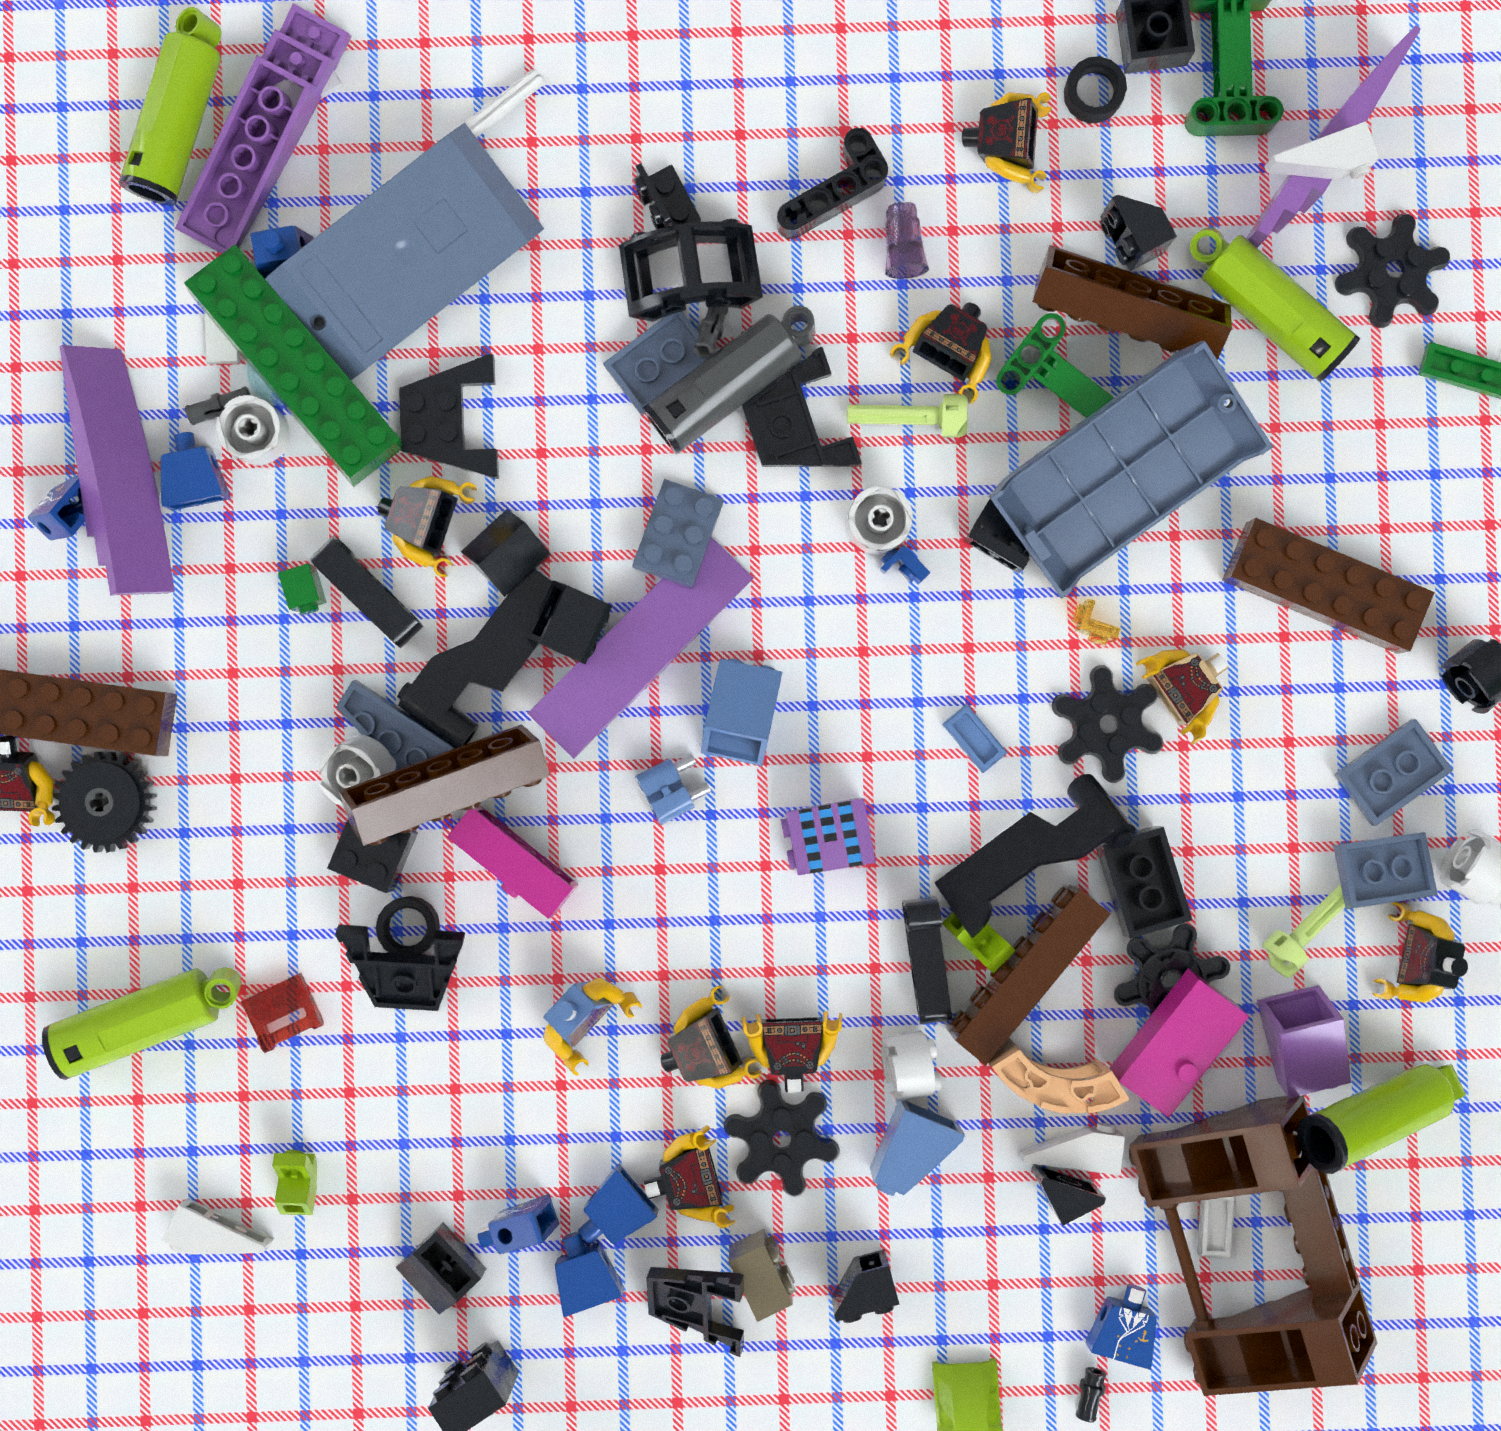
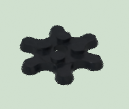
M1400 214L1394 218L1390 234L1385 238L1374 237L1366 228L1359 226L1349 230L1346 235L1347 245L1357 253L1359 264L1356 269L1339 274L1335 280V288L1338 293L1344 296L1357 292L1368 295L1372 302L1369 321L1376 328L1387 327L1393 320L1395 308L1400 304L1412 305L1419 314L1425 316L1436 312L1439 306L1438 297L1428 288L1426 278L1430 272L1442 270L1449 264L1450 253L1446 248L1440 246L1428 250L1417 246L1413 239L1416 221L1409 214ZM1396 261L1402 272L1400 277H1392L1387 273L1386 266L1388 263Z
M1099 665L1094 667L1089 674L1091 691L1087 697L1075 699L1067 694H1060L1052 701L1051 707L1054 714L1069 720L1073 727L1071 738L1062 743L1057 752L1060 761L1068 765L1078 762L1085 755L1097 757L1101 762L1103 778L1110 783H1117L1125 776L1124 757L1128 751L1139 749L1147 754H1156L1163 748L1164 741L1161 734L1147 729L1142 722L1144 710L1153 705L1157 700V691L1150 684H1141L1130 693H1121L1114 686L1111 669L1105 665ZM1105 715H1112L1116 720L1117 728L1111 733H1105L1100 728V720Z
M1182 923L1175 927L1171 942L1160 949L1152 947L1143 937H1135L1128 942L1126 951L1129 957L1138 964L1139 972L1132 981L1121 983L1115 988L1114 999L1119 1005L1124 1007L1135 1003H1144L1149 1007L1151 1016L1174 987H1165L1162 984L1164 977L1169 971L1177 973L1180 979L1189 968L1210 983L1211 981L1225 978L1230 972V963L1225 957L1220 955L1208 959L1197 957L1193 949L1197 939V932L1188 923Z
M765 1080L760 1083L757 1089L761 1103L758 1113L751 1117L731 1114L724 1121V1130L728 1136L745 1141L749 1148L748 1156L737 1166L736 1175L740 1182L743 1184H753L763 1173L774 1172L780 1176L784 1192L789 1196L796 1197L801 1195L806 1188V1180L803 1176V1167L806 1162L812 1159L829 1163L833 1162L838 1158L840 1148L835 1140L821 1137L815 1130L816 1119L827 1108V1101L823 1094L811 1092L801 1103L796 1105L789 1104L782 1098L779 1084L773 1080ZM781 1130L789 1133L791 1136L789 1145L785 1147L775 1146L772 1140L774 1134Z

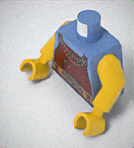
M602 978L573 984L543 1017L549 1023L545 1027L543 1036L546 1045L560 1059H564V1065L574 1075L578 1076L579 1073L575 1070L576 1065L584 1062L588 1066L589 1063L579 1051L572 1049L614 1004L618 1003L628 1018L634 1017L630 1008L635 1005L642 1008V1005L633 992L623 994V990Z

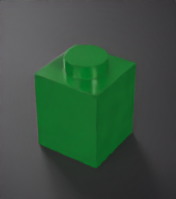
M307 563L278 572L289 610L300 612V615H306L318 611V605L327 603L315 566Z

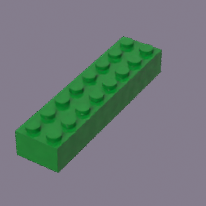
M235 244L184 282L192 298L353 487L401 451L402 443L398 435Z

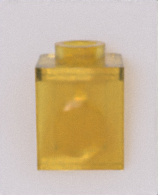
M1087 599L1083 605L1078 604L1073 617V622L1077 623L1075 631L1088 635V641L1098 645L1106 646L1107 642L1117 641L1121 628L1090 619L1095 600Z

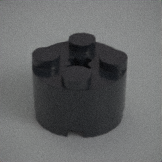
M1474 639L1441 665V669L1445 668L1446 671L1441 675L1442 680L1449 692L1461 704L1468 701L1475 707L1471 709L1472 711L1485 714L1501 702V644L1498 641L1490 639L1486 642Z

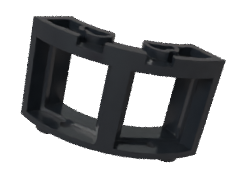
M736 219L686 223L650 232H637L631 235L630 240L619 245L628 313L631 318L654 322L665 316L686 311V304L705 302L706 307L742 309L763 297L752 225L738 223ZM696 243L727 244L732 282L702 283ZM678 246L683 286L654 293L648 256L661 250Z

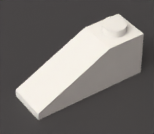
M1365 121L1273 155L1264 167L1267 173L1334 180L1351 176L1352 180L1369 174L1371 172L1370 167L1380 159V156Z
M1097 1123V1128L1087 1126L1020 1149L1019 1157L1024 1163L1120 1175L1125 1136L1119 1130H1116L1115 1125Z
M187 1198L178 1205L161 1241L169 1244V1248L177 1253L195 1255L263 1253L271 1246L274 1239Z

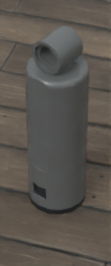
M801 305L789 308L781 322L771 314L765 315L645 405L642 410L669 448L677 455L798 364L802 358L798 347L810 344L816 334L814 315L811 310ZM801 321L807 324V327L802 331H796L791 328L796 322Z

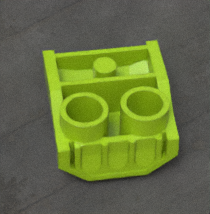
M996 1358L973 1363L940 1364L938 1361L932 1362L937 1431H1003Z

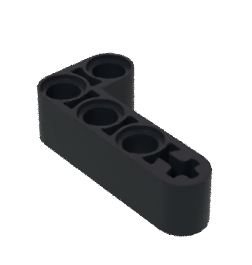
M854 128L847 132L844 138L843 157L849 166L848 168L784 203L777 212V230L782 237L786 239L798 238L874 195L884 187L888 175V165L867 130ZM854 142H860L866 149L861 152H855L849 145ZM869 169H875L880 172L881 177L870 179L866 176L865 172ZM845 184L851 186L854 192L849 195H843L837 188ZM815 200H821L827 207L824 210L817 211L810 206V203ZM786 217H790L791 220L797 219L796 224L792 225L790 221L785 223Z
M335 535L327 540L311 556L310 561L399 648H402L424 627L354 557L353 552Z
M933 896L902 901L919 1023L921 1025L952 1020V1011L940 933L942 922L938 899Z

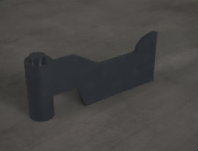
M536 569L532 571L506 596L473 640L434 655L413 683L407 682L401 688L397 695V698L400 699L398 706L455 748L468 744L477 732L479 725L453 707V704L470 682L501 692L505 690L539 645L528 639L527 636L553 581Z
M1083 774L1070 783L1067 794L1078 807V810L1058 825L1054 826L1029 812L934 882L971 938L980 933L988 923L992 914L991 901L1037 867L1081 859L1104 842L1111 849L1124 848L1132 842L1136 831L1135 827L1093 775Z

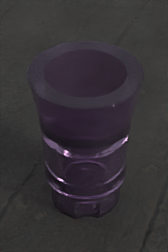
M898 202L888 206L886 210L887 221L885 223L887 254L885 275L894 279H908L925 274L929 270V265L924 252L920 219L917 217L916 205L911 202Z

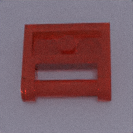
M302 973L241 1001L257 1035L258 1044L264 1053L274 1050L275 1045L310 1028L315 1030L324 1026L323 1017ZM304 1007L305 1017L272 1033L269 1032L267 1024Z

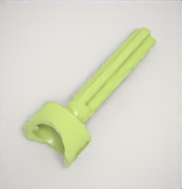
M943 394V403H940V407L848 405L847 424H939V429H942V437L959 438L967 434L968 398L961 394Z
M1341 884L1289 935L1281 930H1276L1263 942L1262 947L1268 951L1270 966L1284 977L1289 978L1293 976L1309 961L1303 947L1345 907Z

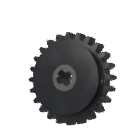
M94 752V759L91 755H83V764L79 761H72L73 771L63 770L61 773L66 778L65 781H56L55 783L56 786L61 788L60 793L53 794V798L59 800V805L53 806L52 810L60 811L61 816L55 819V823L64 822L65 827L61 830V833H72L71 843H78L82 840L81 849L83 850L90 849L92 845L93 852L95 853L102 852L104 848L106 853L115 852L116 846L119 850L128 848L127 841L130 843H137L139 841L136 833L146 834L148 832L143 826L144 823H153L154 821L152 817L148 816L149 811L157 810V806L150 804V799L156 798L157 794L149 793L148 789L154 785V781L144 780L148 771H137L138 761H131L127 764L129 757L127 755H120L117 758L116 752H107L106 756L103 752ZM108 798L109 803L102 806L101 800Z

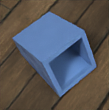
M720 659L705 721L701 753L763 766L783 672L766 665L758 667L744 664V662L738 659Z
M906 1100L898 1101L870 1166L873 1182L877 1184L876 1188L891 1196H894L896 1192L905 1195L963 1142L965 1134L960 1125L953 1120Z

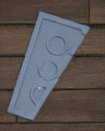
M353 680L336 706L361 735H367L379 741L396 761V770L455 749L453 745L420 721L358 680Z

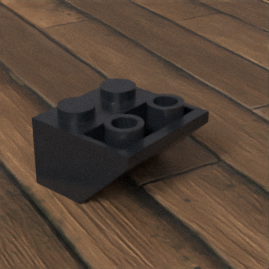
M1121 195L1112 197L1100 216V225L1106 237L1112 238L1116 246L1115 253L1119 262L1122 265H1126L1130 272L1163 255L1177 237L1161 207Z
M553 580L527 638L557 653L586 664L588 658L595 651L596 641L602 628L609 621L612 605Z
M444 1222L395 1267L439 1315L458 1302L480 1281L487 1269Z
M885 1249L853 1258L832 1295L836 1322L843 1320L844 1323H852L860 1320L863 1314L871 1312L885 1314L894 1309L893 1306L900 1305Z

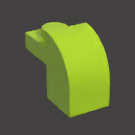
M954 912L942 922L993 974L1016 951L988 923L980 933L971 938Z
M299 1150L274 1153L272 1166L278 1176L274 1203L278 1211L283 1215H313L317 1190V1160L315 1154H304Z

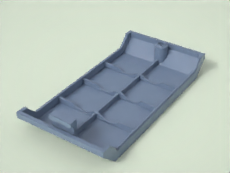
M464 122L287 259L265 279L347 377L352 380L544 230V227ZM317 317L323 319V325L320 327L314 324V320Z
M1200 341L1173 354L1010 473L998 484L989 498L1062 599L1072 592V589L1084 575L1239 464L1265 454L1273 448V445L1207 343ZM1230 399V403L1224 407L1225 400Z

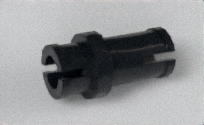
M1087 1367L1085 1369V1378L1080 1380L1079 1387L1082 1391L1075 1415L1082 1421L1093 1423L1097 1419L1096 1415L1100 1397L1105 1394L1106 1390L1104 1385L1106 1373L1101 1369Z

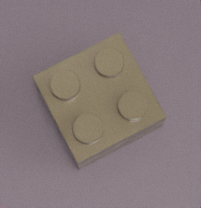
M764 1229L729 1245V1264L734 1273L744 1274V1295L757 1322L793 1305L792 1293L796 1292L793 1285L795 1280L788 1265L782 1266L780 1263L781 1258L779 1254L781 1251L773 1235L768 1237Z

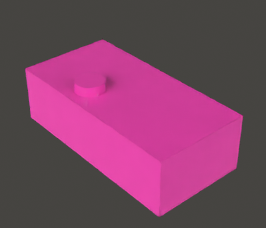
M481 805L468 810L447 836L450 841L503 882L501 888L515 899L519 895L548 919L558 912L579 885Z
M1188 968L1109 1069L1113 1072L1119 1083L1169 1118L1250 1016L1237 1003Z

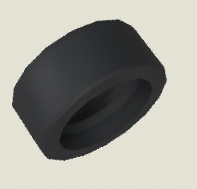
M1101 56L1088 57L1077 63L1067 78L1063 91L1065 105L1069 112L1080 121L1087 123L1103 122L1111 118L1120 108L1127 91L1126 76L1121 67L1111 59ZM1096 73L1103 75L1110 81L1114 93L1108 104L1102 107H1093L1085 104L1079 98L1076 87L1082 76Z
M407 896L395 899L384 906L378 915L375 928L377 939L387 952L419 955L433 946L435 931L440 930L438 914L430 903L422 898ZM405 908L415 909L420 912L425 918L427 925L426 934L423 939L411 946L401 945L396 942L390 934L389 928L393 915Z

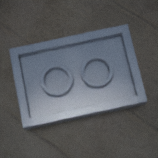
M682 311L662 318L606 360L603 366L642 416L645 414L642 410L645 405L707 359L698 357L694 353L693 348L699 333Z
M664 479L634 558L632 568L693 589L724 499Z
M1410 719L1334 775L1370 825L1377 826L1447 776L1453 769L1416 719Z
M1425 832L1333 845L1345 909L1438 895Z

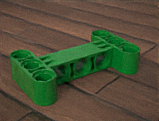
M1188 0L1190 12L1211 13L1213 97L1198 99L1185 117V128L1191 135L1198 137L1264 135L1269 133L1283 116V104L1278 98L1274 96H1253L1250 12L1264 10L1272 0ZM1259 111L1267 112L1271 120L1263 119ZM1227 112L1236 113L1240 121L1230 119ZM1196 113L1205 114L1208 122L1200 121L1196 117Z
M1048 313L1038 320L999 371L996 379L997 386L1002 393L1015 395L1033 377L1087 418L1114 397L1053 351L1062 339L1066 325L1061 316L1055 313ZM1055 320L1058 322L1060 332L1056 337L1048 338L1042 333L1041 328L1045 321ZM1035 346L1038 348L1040 358L1036 363L1028 364L1023 361L1021 353L1025 347ZM1010 371L1017 373L1020 377L1019 386L1013 390L1004 388L1001 383L1003 375Z

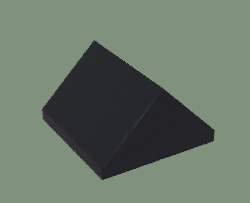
M508 509L460 551L504 597L551 555L529 526Z
M1033 1164L1032 1172L1052 1211L1063 1226L1105 1204L1106 1197L1094 1183Z

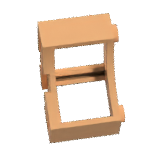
M1008 1038L988 1063L999 1078L1017 1095L1043 1109L1065 1114L1096 1113L1108 1110L1129 1100L1113 1072L1098 1059L1071 1068L1049 1067L1033 1061L1024 1055L1015 1043ZM1093 1097L1091 1102H1087L1088 1098Z

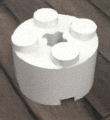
M253 395L236 397L224 406L225 409L216 421V435L219 443L227 452L250 465H266L285 454L288 449L290 436L289 426L286 418L277 408ZM253 426H257L254 435L250 436L249 433L253 432Z
M874 486L862 491L853 501L847 516V530L851 540L857 547L869 554H886L890 550L897 549L905 541L912 527L913 512L907 498L895 489ZM875 514L878 517L885 516L887 518L884 527L872 523Z
M367 735L352 737L328 750L321 758L318 766V773L321 772L322 783H320L321 788L331 801L343 806L339 794L340 790L394 771L396 761L379 741Z
M1479 829L1470 830L1467 832L1471 835L1466 840L1458 838L1447 851L1441 864V869L1445 871V878L1440 876L1441 882L1476 904L1488 902L1497 904L1501 901V843Z
M922 1031L882 1037L881 1041L887 1045L881 1047L883 1070L886 1083L893 1082L895 1091H890L889 1093L894 1102L934 1095L935 1091L941 1090L940 1075L938 1071H934L932 1061L937 1056L933 1039H927L926 1034Z

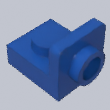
M905 545L899 550L893 549L888 551L881 558L884 565L880 568V571L883 574L898 562L901 565L898 570L911 583L916 580L920 584L931 573Z

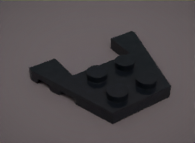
M823 347L817 348L810 356L796 364L790 371L742 405L762 467H858L862 465L853 436L825 446L820 445L801 388L803 385L831 376L832 373Z
M493 354L485 355L399 388L401 451L403 453L457 467L468 472L485 475L489 478L499 479L498 450H465L463 387L496 385L495 357Z
M338 924L335 933L338 942H343L347 949L345 955L349 962L354 963L360 973L358 978L374 1007L427 1011L439 1010L465 939V932L436 930L433 938L435 956H429L424 954L371 952L368 926Z
M650 1267L646 1277L649 1315L685 1332L690 1327L702 1333L704 1341L715 1345L717 1341L731 1347L729 1353L741 1357L744 1348V1330L712 1321L711 1295L740 1303L744 1293V1274Z

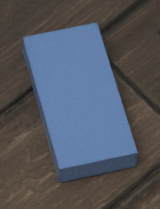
M968 704L964 705L942 724L982 773L1008 753Z

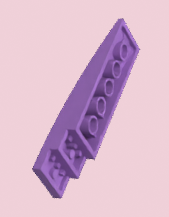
M292 4L280 31L274 30L262 57L256 55L175 229L220 253H224L234 244L239 248L299 142L322 97L321 93L333 71L336 70L352 35L298 5ZM285 79L303 88L294 109H292L290 97L274 86Z
M1415 25L1388 53L1314 140L1368 120L1421 30L1420 27ZM1287 175L1246 239L1258 248L1271 231L1278 234L1296 216L1298 211L1305 213L1324 194L1332 179Z
M61 345L59 347L87 537L95 538L98 565L106 566L110 596L169 594L175 592L154 474L122 350Z
M711 537L693 589L662 578L596 644L595 651L588 658L586 664L578 662L527 714L575 759L596 736H599L620 713H623L754 578Z

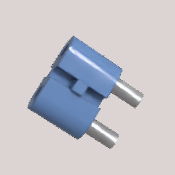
M692 754L675 763L667 759L635 776L643 795L646 797L660 825L695 808L693 801L711 792L707 782L690 791H687L685 786H683L678 773L697 764Z

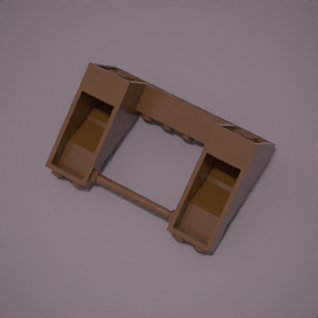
M1304 1095L1289 1099L1287 1096L1261 1099L1175 1130L1139 1135L1129 1145V1159L1131 1164L1136 1167L1139 1177L1138 1189L1141 1196L1145 1197L1147 1207L1159 1206L1161 1210L1164 1209L1196 1318L1185 1332L1184 1344L1187 1352L1191 1353L1194 1363V1378L1196 1383L1200 1384L1203 1396L1357 1385L1378 1343L1328 1175L1315 1169L1306 1160L1297 1140V1127L1300 1120L1309 1115ZM1271 1191L1283 1192L1286 1202L1284 1205L1285 1217L1288 1223H1292L1295 1232L1293 1238L1296 1252L1302 1256L1304 1263L1303 1277L1305 1283L1310 1285V1287L1278 1300L1268 1301L1231 1317L1213 1318L1207 1312L1177 1206L1180 1203Z

